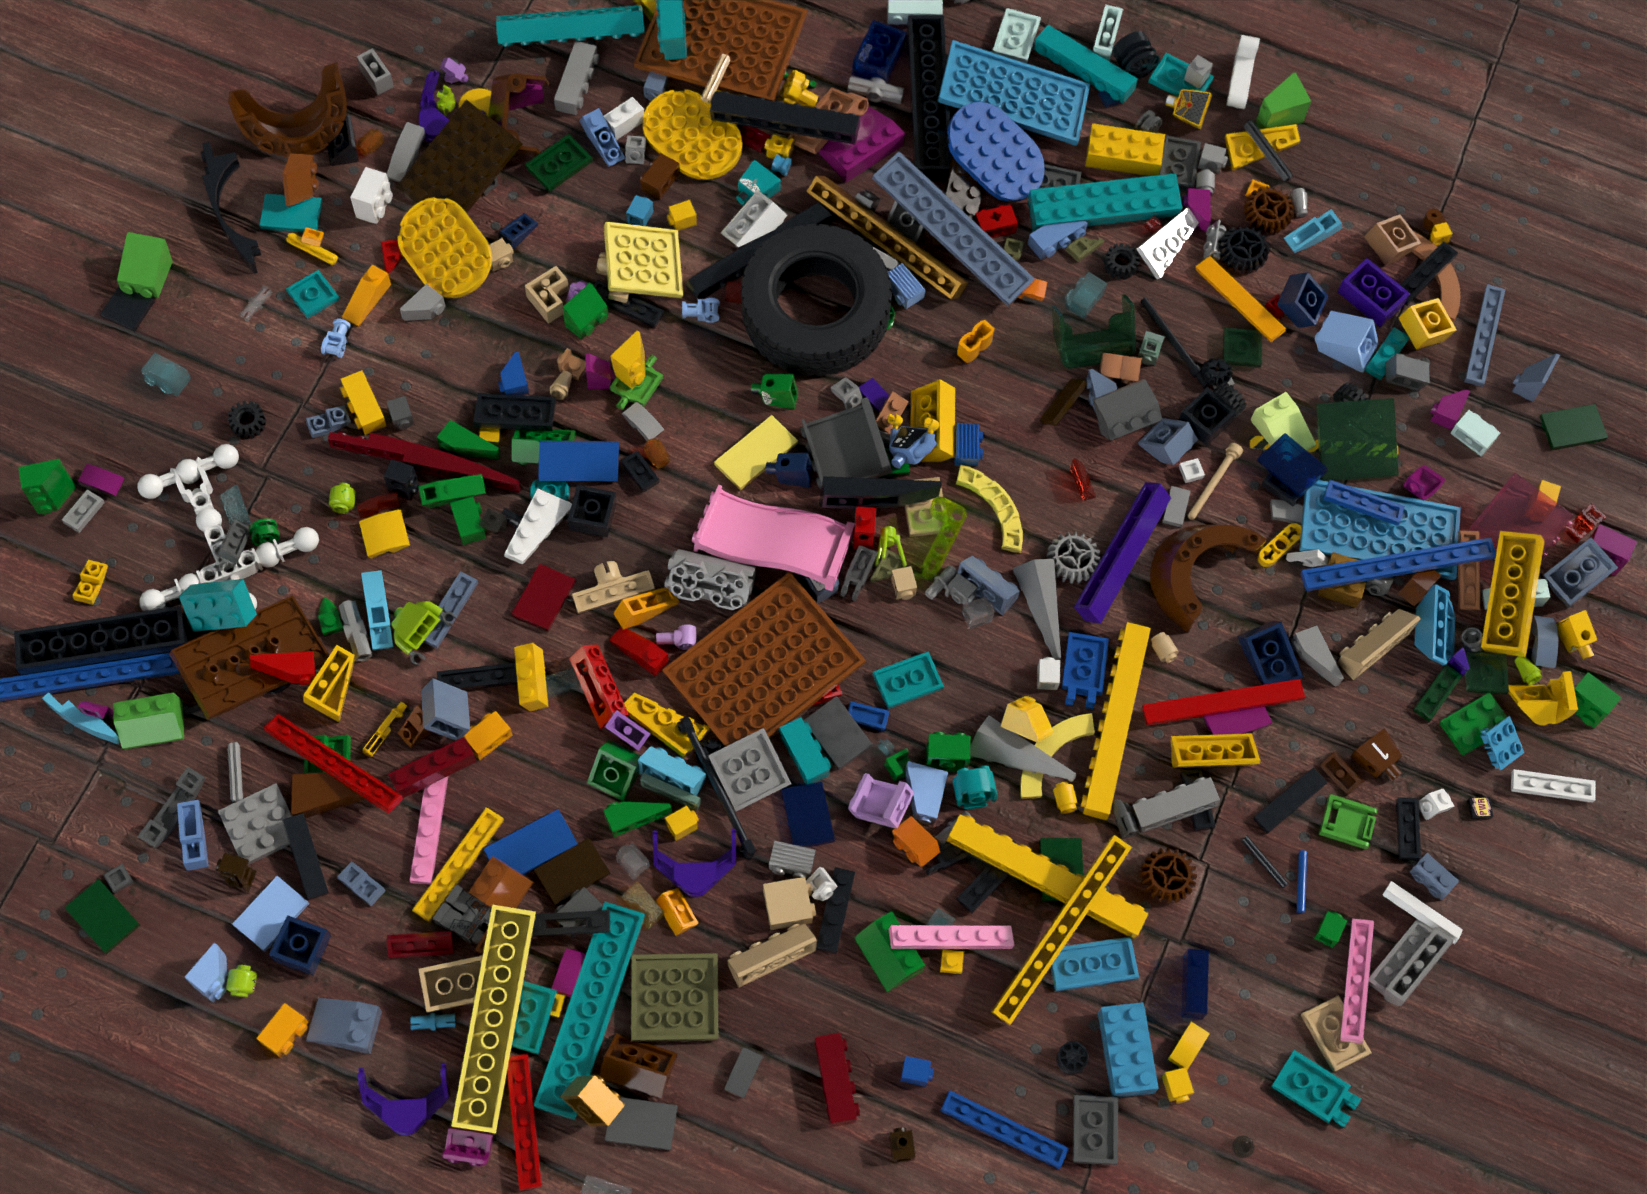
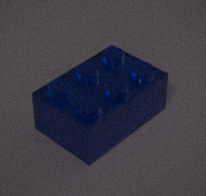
M873 20L853 60L852 74L868 80L875 77L881 78L887 84L905 47L907 32Z

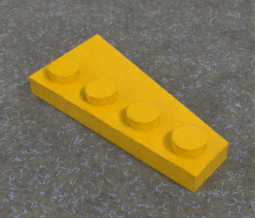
M1296 124L1260 129L1276 152L1295 146L1300 142ZM1247 131L1225 135L1224 138L1232 171L1266 157Z
M633 693L624 702L630 718L680 756L685 758L692 751L693 746L685 733L681 734L677 727V722L684 718L683 716L676 714V711L670 708L665 709L659 706L658 703L636 693ZM690 718L699 741H701L710 731V728L705 724H698L694 722V719Z

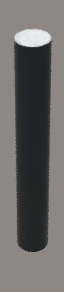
M1248 836L1241 840L1278 885L1284 889L1289 883Z

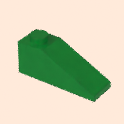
M452 420L446 424L437 436L439 448L443 452L451 453L455 456L499 460L501 457L498 447Z
M614 802L603 810L604 817L614 838L672 814L671 806L667 803Z

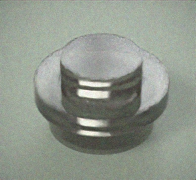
M1239 1136L1233 1141L1232 1149L1236 1156L1248 1158L1253 1154L1255 1146L1249 1137Z

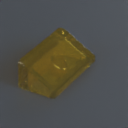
M638 881L621 897L631 910L645 914L643 924L647 929L665 916L664 911Z

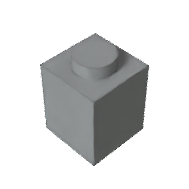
M1197 55L1188 66L1184 80L1199 89L1209 78L1213 64Z

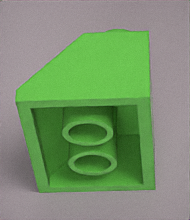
M174 692L113 703L114 725L122 749L126 750L184 740L183 700Z

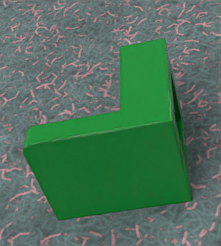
M907 748L888 757L885 761L884 766L894 782L905 777V767L908 761H910Z

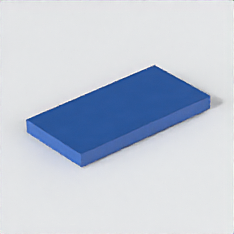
M539 441L538 480L618 481L619 442Z
M557 809L483 849L489 860L493 856L522 875H525L578 843L561 812Z

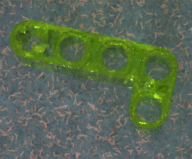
M944 497L934 498L929 509L931 516L943 522V525L921 568L922 575L928 579L935 578L938 575L967 516L965 508ZM940 504L944 507V510L937 511L934 506ZM958 513L961 515L962 519L955 520L952 517V514ZM950 530L953 536L946 537L943 531ZM941 547L945 553L938 554L935 552V548ZM932 560L936 561L932 571H929L928 567L931 565Z

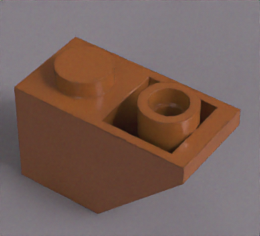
M418 704L398 732L410 748L414 747L432 732L423 728L422 704Z

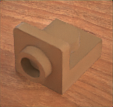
M568 348L559 355L557 359L559 372L568 371L572 374L573 379L580 381L586 371V361L571 355V350Z

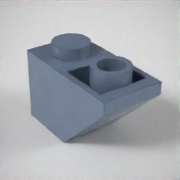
M1089 369L1088 375L1085 377L1086 389L1089 388V403L1093 405L1095 412L1093 399L1117 390L1115 382L1094 369Z

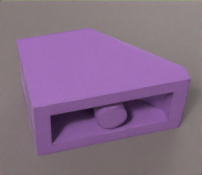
M618 710L615 711L605 725V728L638 751L650 736L648 731Z

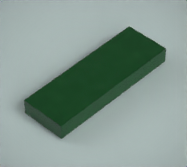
M1444 665L1413 711L1430 722L1463 675L1449 665Z

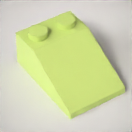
M1287 392L1255 409L1251 422L1282 461L1285 459L1287 462H1290L1316 446L1298 406Z

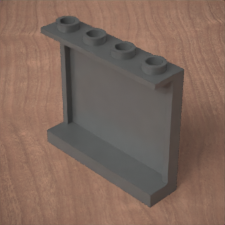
M868 397L860 399L862 405L809 423L801 419L803 427H800L803 438L808 440V444H805L809 455H813L814 459L811 461L814 472L818 471L819 477L816 478L819 489L822 487L823 476L878 478L893 472Z

